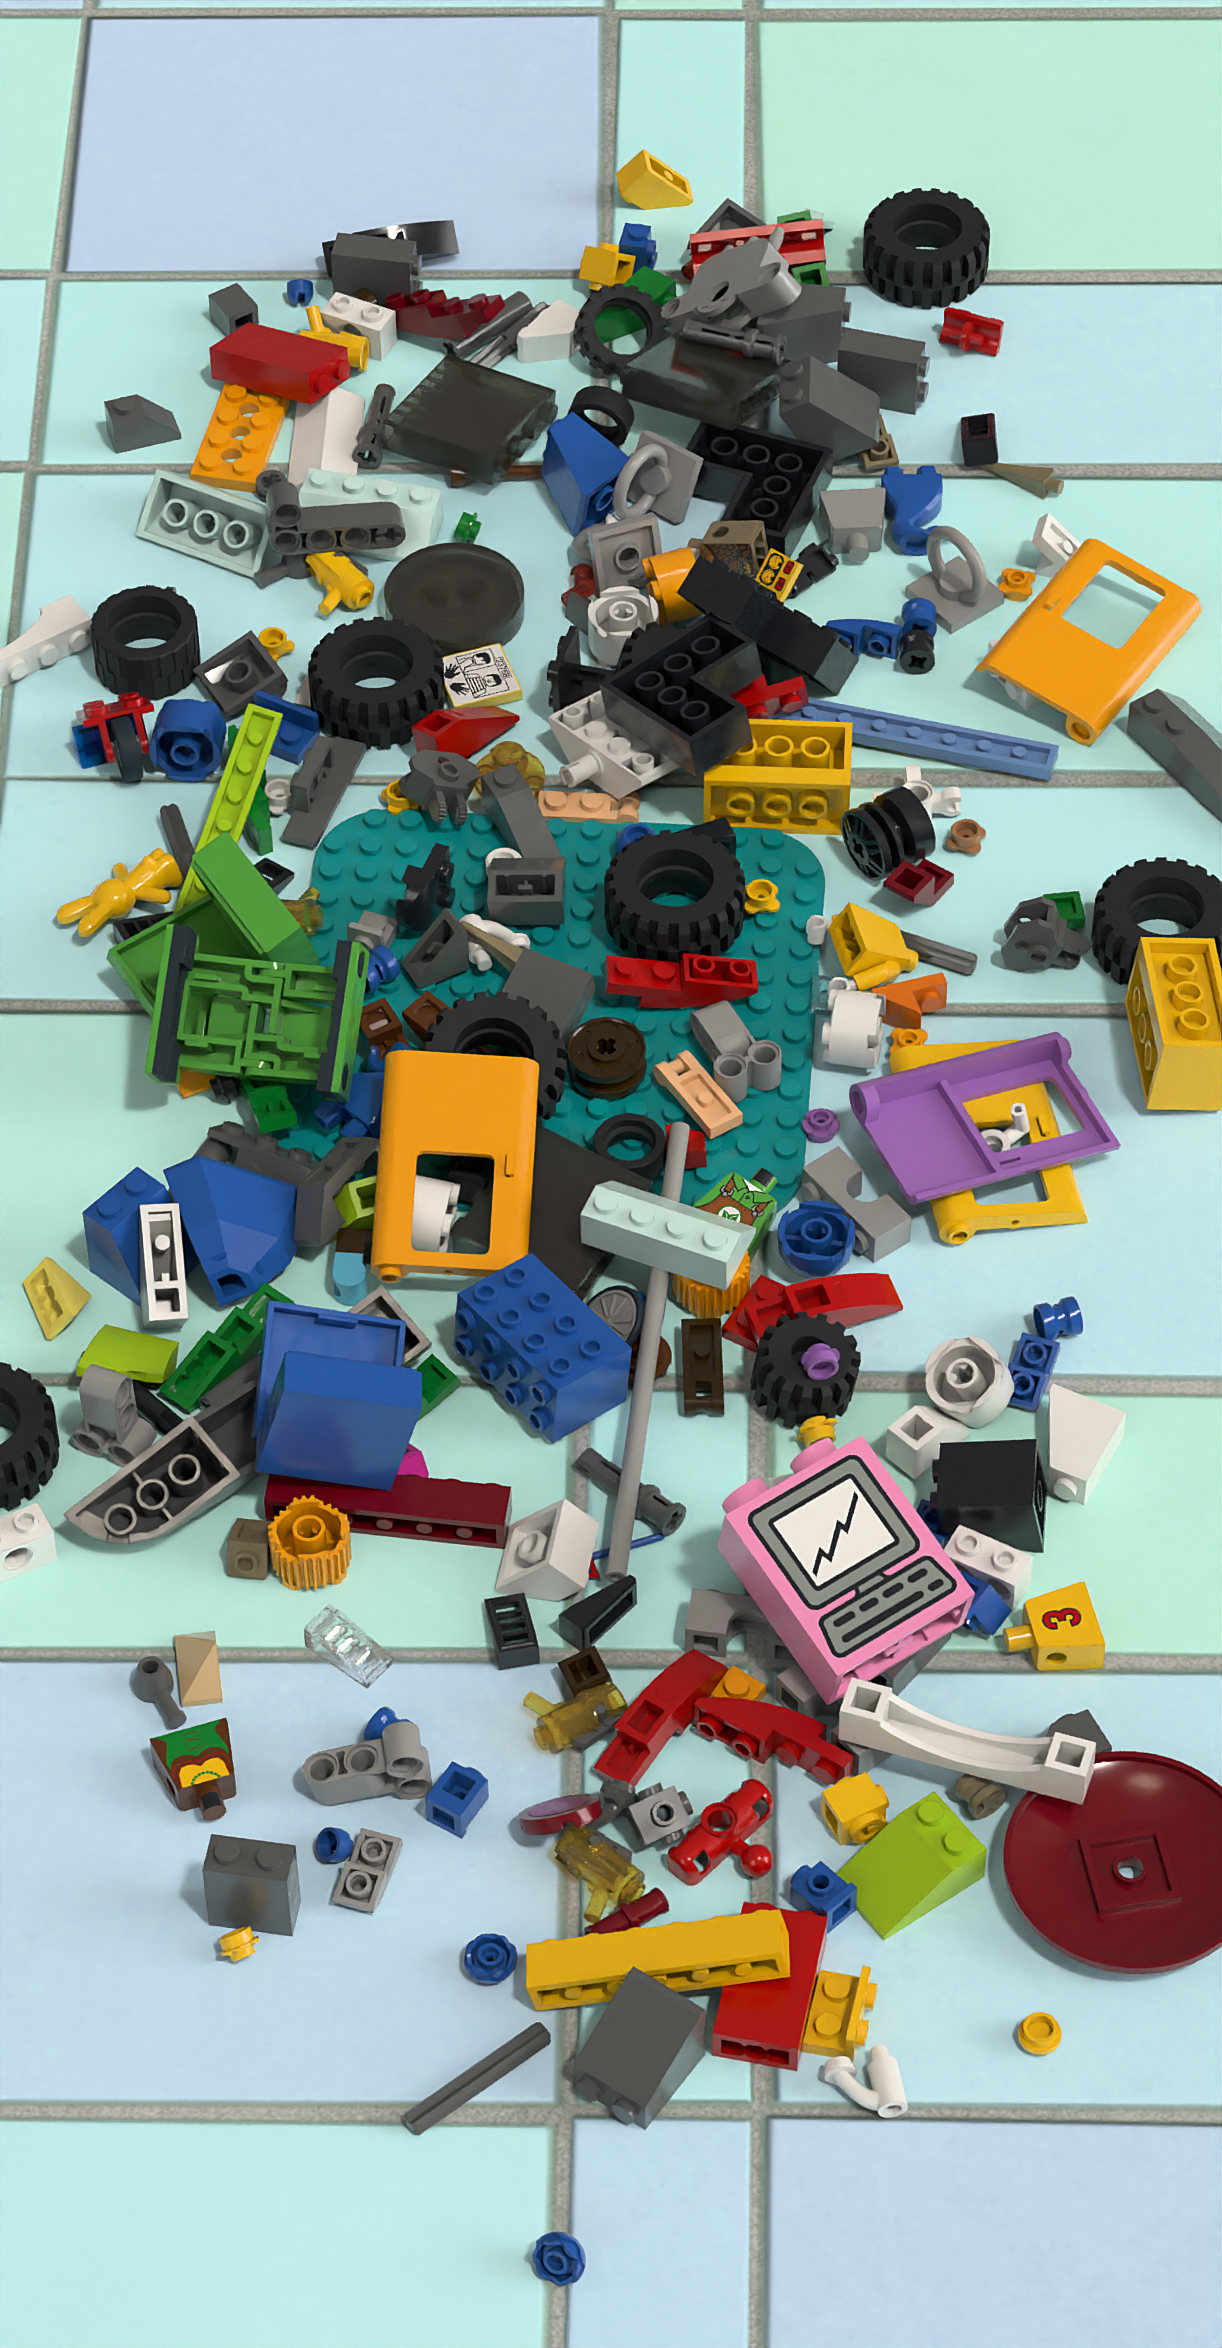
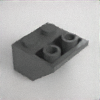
M566 857L493 858L488 872L487 903L490 921L501 925L565 924Z

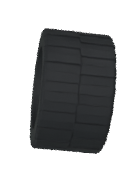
M138 586L137 588H128L111 595L97 607V611L93 613L91 619L95 670L100 678V682L104 687L109 688L112 693L121 695L129 692H138L139 696L145 695L149 700H159L177 694L178 691L185 689L196 678L193 669L201 665L198 624L195 610L186 598L169 589L166 590L155 586ZM141 639H160L167 641L161 645L150 648H133L125 646L133 641Z

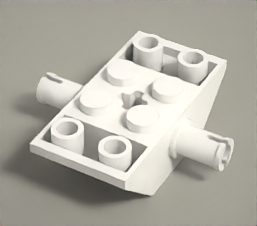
M601 690L548 716V723L569 761V764L561 766L559 770L562 782L568 785L569 788L589 779L615 798L620 799L681 767L608 719Z

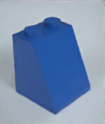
M571 412L562 420H555L547 430L548 438L542 455L544 459L541 475L572 536L575 537L583 529L600 523L608 514L614 512L612 504L614 487L623 466L630 457L578 415Z
M135 1167L84 1210L82 1214L90 1272L141 1307L139 1205L173 1202L165 1185L139 1167ZM180 1219L186 1277L200 1265V1262Z

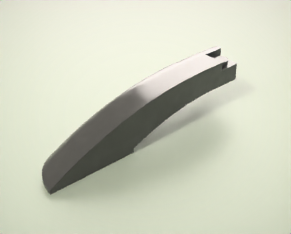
M382 1285L347 1311L406 1321L402 1367L406 1368L432 1347L431 1341ZM258 1377L195 1416L190 1415L63 1514L64 1517L78 1530L97 1540L114 1544L143 1543L173 1531L263 1474V1472L255 1471L256 1441L251 1440Z

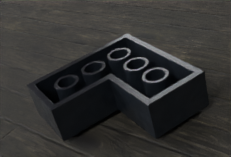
M704 415L686 447V450L704 459L693 493L729 503L720 521H763L768 550L770 551L772 548L791 558L819 505L820 491H826L832 481L833 449Z
M700 556L697 558L677 591L681 597L705 616L712 613L755 640L759 651H763V654L838 696L859 661V658L850 651L853 645L840 638L841 635L827 626L822 625L820 627L815 624L810 617L796 609L792 611L785 607L783 602L773 597L772 593L761 587L759 582L744 573L739 575L731 570L732 567L715 557L711 562Z
M709 613L600 683L599 686L608 719L698 777L753 741L746 706L730 696L763 674L756 641L712 613Z

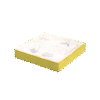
M500 643L443 657L445 695L451 708L497 706L523 699L522 688Z

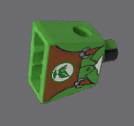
M759 1168L749 1181L736 1172H731L692 1207L755 1227L756 1233L747 1249L751 1263L777 1214V1201L769 1193L778 1181L772 1173L764 1168Z

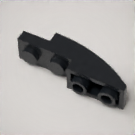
M453 220L401 224L352 233L416 241L417 255L422 256V261L460 254ZM335 240L322 242L329 278L332 277L331 252Z

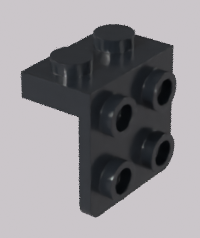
M570 625L566 636L560 637L556 660H551L548 665L547 681H550L552 685L548 704L549 707H553V714L600 691L599 684L615 673L614 670L581 665L578 626Z

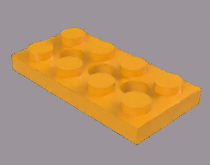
M225 383L190 471V479L216 488L257 493L256 478L266 470L291 399ZM247 413H253L251 417L242 416ZM237 436H245L242 440L234 439ZM228 459H236L232 463L226 462Z

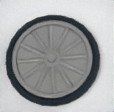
M621 1285L608 1287L598 1292L586 1305L631 1347L641 1332L644 1318V1303L640 1295L634 1289Z

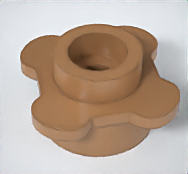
M962 819L951 826V837L946 840L948 849L968 852L969 854H977L981 851L980 842L981 839L986 837V830L980 827L976 821Z

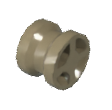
M966 1773L957 1781L954 1787V1793L961 1801L968 1802V1810L975 1819L986 1818L993 1814L1003 1805L1007 1798V1791L1001 1784Z

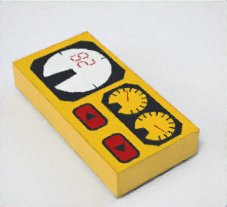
M771 548L755 580L760 583L761 587L771 592L773 597L784 603L804 565Z

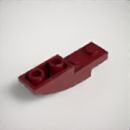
M421 289L407 295H403L402 292L391 294L385 298V303L382 305V307L395 311L396 328L421 336L441 339L468 338L481 324L489 323L505 307L501 294L486 296L485 293H481L469 299L460 300L459 297L447 299L444 290L429 291L428 289Z

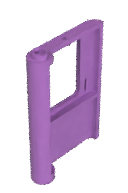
M1058 1032L855 1083L849 1089V1100L854 1115L901 1192L912 1205L1114 1151L1121 1146L1089 1097L1087 1090L1082 1086L1069 1066L1068 1060L1072 1054L1069 1041ZM1050 1081L1056 1086L1083 1130L1003 1152H994L988 1146L962 1103Z

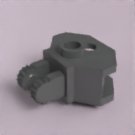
M424 749L412 756L408 762L411 772L401 777L398 782L401 794L421 805L422 811H429L434 822H444L447 816L446 813L449 812L453 824L463 825L468 815L466 802L480 777L477 765L457 753Z
M1041 896L1020 902L1005 922L1004 932L1007 940L1001 946V954L1006 967L1017 972L1039 967L1048 969L1052 963L1071 970V968L1074 969L1081 961V955L1084 956L1090 950L1091 942H1089L1086 936L1066 928L1067 920L1060 918L1055 901ZM1028 918L1031 921L1021 922L1019 919Z

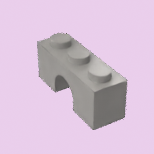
M839 1146L802 1168V1186L800 1189L805 1201L822 1200L841 1207L843 1215L848 1217L849 1221L851 1218L855 1224L854 1249L858 1253H863L873 1263H876L910 1242L911 1216L887 1193L870 1202L854 1199L861 1195L862 1169Z
M692 1589L685 1627V1653L696 1649L705 1655L726 1658L728 1644L735 1636L743 1633H752L760 1636L767 1643L766 1663L792 1666L797 1662L750 1594L739 1595L722 1593L714 1589Z
M797 1662L776 1676V1700L783 1707L813 1719L824 1715L839 1719V1712L845 1695L827 1706ZM839 1724L831 1729V1744L854 1755V1776L864 1772L868 1773L893 1755L892 1753L838 1739Z

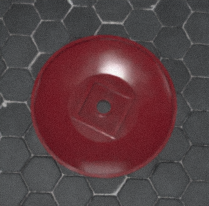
M1113 1751L1095 1754L1093 1774L1082 1805L1028 1791L1012 1814L1005 1834L1003 1849L1005 1881L1017 1911L1027 1925L1052 1948L1079 1963L1109 1972L1124 1974L1161 1973L1185 1967L1209 1956L1222 1947V1786L1201 1771L1169 1757L1137 1751ZM1124 1866H1133L1140 1870L1141 1875L1136 1878H1127L1121 1875L1118 1870Z

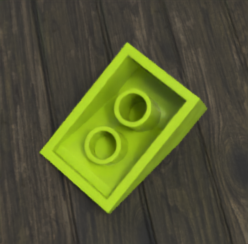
M934 1791L900 1812L836 1874L847 1884L852 1882L857 1887L856 1910L884 1941L984 1878L987 1849Z

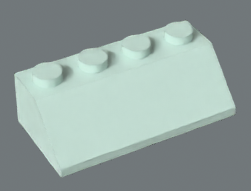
M309 468L299 491L301 507L371 502H393L400 507L406 532L405 540L400 545L384 549L344 551L347 554L426 566L444 520L442 489Z
M156 469L137 528V536L253 578L254 573L267 569L278 553H275L271 547L266 523V505L173 472Z
M612 1180L595 1186L580 1214L581 1243L725 1291L728 1289L756 1233L755 1227Z

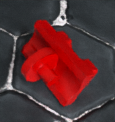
M947 307L944 310V323L939 341L957 345L959 350L962 351L971 349L996 356L1000 349L1004 322L999 319L973 314L963 309Z

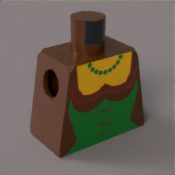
M226 1717L150 1738L154 1768L178 1809L188 1811L199 1807L203 1819L207 1821L216 1820L224 1816L226 1807L223 1800L233 1798L237 1794Z

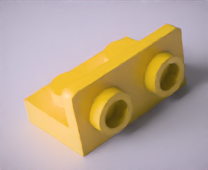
M862 1966L860 1977L826 1970L819 1971L802 2043V2052L832 2058L846 2056L852 2062L854 2061L857 2045L865 2046L869 2021L863 2020L865 2009L873 2010L877 1995L878 1984L871 1983V1967Z

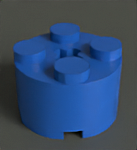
M169 699L165 701L157 714L149 746L150 759L156 768L159 765L167 771L166 776L181 782L201 781L207 778L208 773L213 770L215 772L220 765L227 734L226 723L220 714L219 707L210 701L202 702L194 699Z

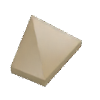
M215 1631L174 1635L182 1707L223 1703Z

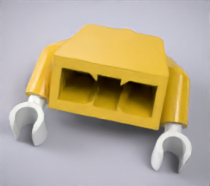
M848 902L840 914L832 915L831 920H827L820 915H813L807 921V941L810 944H822L826 941V934L829 931L845 976L852 977V980L849 981L843 977H834L828 985V996L831 989L865 991L877 985H889L898 978L903 970L911 972L917 966L918 953L906 947L901 931L895 923L853 903Z

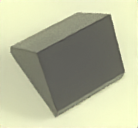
M571 591L568 595L565 618L573 625L578 626L579 630L588 636V607L591 600L575 591Z

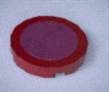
M575 1794L535 1804L519 1813L518 1820L521 1830L527 1835H547L559 1833L560 1830H563L562 1826H567V1822L573 1821L574 1827L584 1826L601 1816L600 1797L596 1794Z

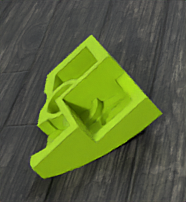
M105 1324L94 1336L77 1365L76 1376L83 1377L86 1369L91 1364H95L129 1376L132 1380L163 1383L176 1370L179 1342Z

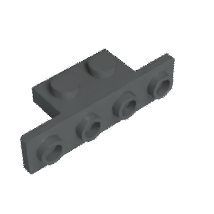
M319 735L314 746L306 750L300 772L294 773L291 779L290 793L294 794L295 810L283 831V840L312 848L317 847L366 753L365 743L337 736L329 738Z
M224 1121L223 1124L209 1127L207 1136L239 1148L234 1166L298 1186L319 1163V1161L311 1159L312 1154L306 1150L299 1148L286 1149L278 1145L279 1141L277 1139L262 1134L254 1136L246 1133V1128L235 1122ZM352 1175L344 1185L354 1182L356 1176Z

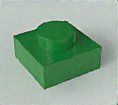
M1079 891L1043 894L1042 897L1055 901L1060 918L1067 920L1066 928H1085L1086 918Z

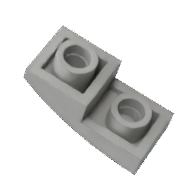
M361 1828L350 1862H345L333 1902L374 1913L394 1871L403 1846L402 1839Z

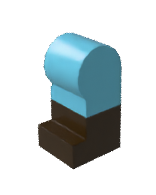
M340 1228L338 1230L332 1273L334 1297L341 1304L348 1306L356 1305L368 1294L366 1264H371L373 1230Z

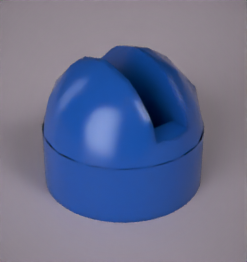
M304 279L289 281L287 283L289 301L297 306L298 300H302L303 306L309 304L313 299V282Z
M326 1827L319 1833L316 1840L317 1854L324 1861H343L350 1856L353 1850V1841L350 1839L349 1833L340 1828Z

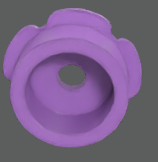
M818 1108L806 1113L805 1120L802 1121V1128L807 1133L809 1140L815 1143H826L835 1137L840 1123L836 1120L837 1115L833 1111Z
M815 1344L808 1348L801 1358L803 1369L807 1371L812 1379H828L835 1375L839 1369L838 1360L840 1359V1353L837 1349H831L826 1344Z

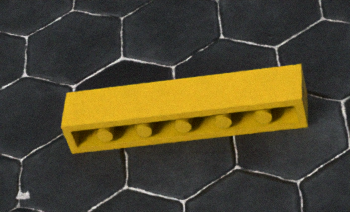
M778 1909L771 1911L757 1910L753 1913L735 1916H714L710 1919L691 1922L677 1921L668 1925L648 1928L633 1927L626 1931L605 1934L590 1933L583 1937L562 1940L547 1939L540 1943L526 1944V1989L537 2012L610 2002L633 1966L675 1992L790 1977L789 1933L781 1911Z

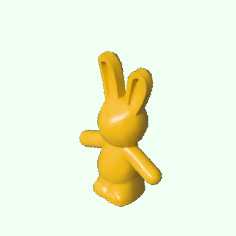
M156 848L148 856H144L130 872H128L124 864H115L113 867L115 878L104 880L98 884L89 896L76 899L61 906L56 913L58 922L68 924L81 918L77 929L81 937H87L93 934L107 919L122 918L129 914L136 900L158 904L169 903L171 894L169 891L164 890V888L169 886L177 887L183 883L177 862L169 853Z

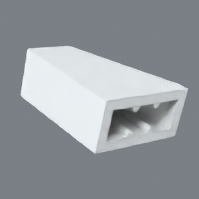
M1056 1384L1052 1385L1048 1405V1491L1064 1500H1072L1085 1505L1124 1437L1126 1412Z

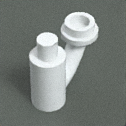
M476 914L466 915L459 920V922L466 921L519 948L524 949L525 947L530 949V940L526 934H515L497 922L482 920ZM468 935L470 962L477 964L478 969L481 971L490 969L492 967L491 958L493 955Z
M876 2045L870 2050L872 2061L868 2064L867 2068L873 2090L865 2088L854 2079L857 2071L849 2057L837 2056L825 2063V2081L837 2084L850 2098L861 2106L878 2111V2114L885 2118L896 2117L907 2111L908 2104L896 2058L889 2056L886 2045Z

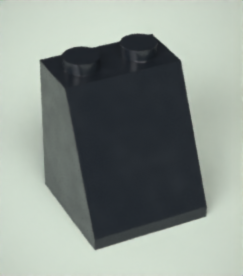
M1037 1439L940 1443L939 1459H933L932 1477L934 1484H937V1492L930 1493L931 1516L938 1517L941 1532L953 1535L958 1526L962 1525L1010 1547L1034 1553H1044L1047 1483Z

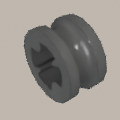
M267 470L260 473L256 478L258 498L266 503V494L269 487L276 482L287 481L285 475L277 470Z

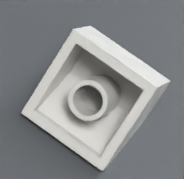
M564 1498L511 1524L495 1590L505 1595L524 1593L527 1598L559 1601L585 1589L589 1579L588 1571L592 1554L596 1548L599 1522Z

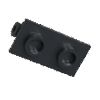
M829 538L819 545L813 542L799 553V558L795 561L804 566L786 599L796 598L813 585L807 574L818 583L836 571V566L839 565L838 558L832 553L828 554L825 550L830 542Z

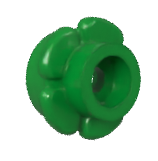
M463 512L453 537L461 540L463 545L466 544L467 540L473 542L476 540L482 525L481 522L476 521L477 513L471 515Z

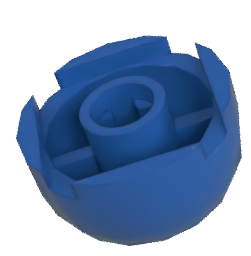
M822 1200L805 1201L799 1204V1209L792 1211L790 1214L788 1210L782 1215L778 1224L779 1253L785 1264L795 1273L810 1279L835 1275L849 1262L855 1246V1224L851 1218L849 1221L848 1217L843 1215L841 1207Z

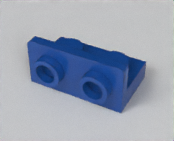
M257 690L253 695L254 705L283 714L270 755L299 765L304 758L306 750L314 746L320 735L318 714L306 707L298 706L278 696Z

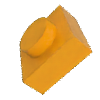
M733 1665L709 1697L742 1698L761 1701L766 1696V1685Z

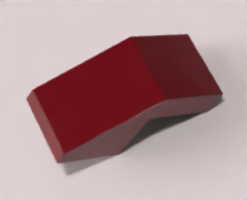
M925 858L917 866L904 860L883 882V887L913 903L934 906L954 884V874Z

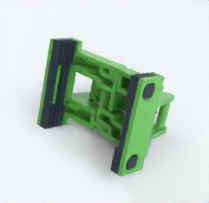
M166 924L144 1071L147 1076L156 1083L178 1086L181 1071L244 1079L249 1078L260 1081L317 1085L316 1091L327 1101L349 1103L370 953L360 942L337 940L334 967L295 963L282 964L198 953L201 937L190 926ZM190 994L200 1000L195 1034L185 1033ZM220 994L240 996L241 999L220 997ZM306 1003L327 1004L328 1006H330V1007H332V1008H329V1007H321V1006H316V1005H311V1004H306ZM264 1008L271 1009L268 1034H263L266 1010Z

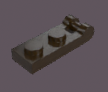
M721 1318L681 1319L684 1416H696V1412H712V1416L724 1415ZM711 1390L712 1396H696V1391Z

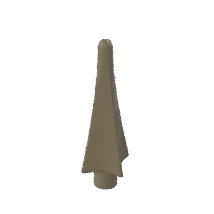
M998 462L978 466L1021 486L1043 500L1048 491L1061 494L1064 488V481L1053 478L1054 468L1029 467Z
M466 921L460 922L468 935L489 951L510 973L512 972L523 951L522 948L501 940Z

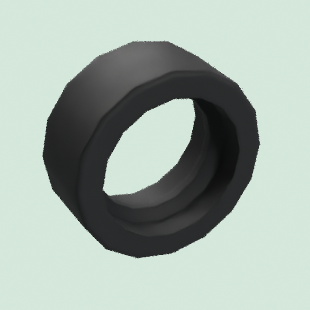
M597 385L584 387L578 391L567 413L569 415L571 412H574L617 448L624 444L635 419L634 409L622 394L609 387ZM584 410H597L605 413L615 421L617 426L609 427L595 423L586 416Z
M619 1114L605 1120L596 1130L593 1140V1159L596 1170L605 1180H612L630 1187L644 1185L656 1179L663 1171L666 1161V1139L663 1129L656 1121L640 1114ZM632 1139L644 1142L652 1148V1151L641 1159L627 1161L610 1155L607 1149L618 1141Z

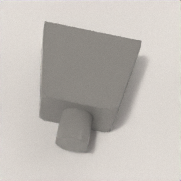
M885 488L820 491L819 520L826 539L829 538L830 540L829 547L831 552L835 554L848 553L851 561L863 562L868 559L869 552L881 550L885 518Z

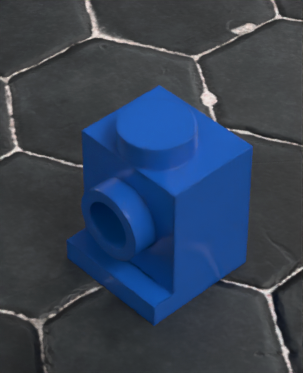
M625 223L619 241V253L636 256L632 276L643 265L652 270L655 268L658 252H656V240H651V226Z
M962 1570V1576L975 1593L962 1626L971 1632L979 1629L983 1634L993 1636L1012 1612V1609L989 1583Z
M452 1761L425 1797L426 1820L462 1839L466 1834V1828L489 1798L488 1779L478 1770L472 1767L465 1768Z
M819 1861L812 1868L808 1865H803L792 1876L790 1881V1905L797 1911L809 1910L820 1916L828 1917L827 1934L856 1911L857 1887L852 1882L847 1884L822 1861Z

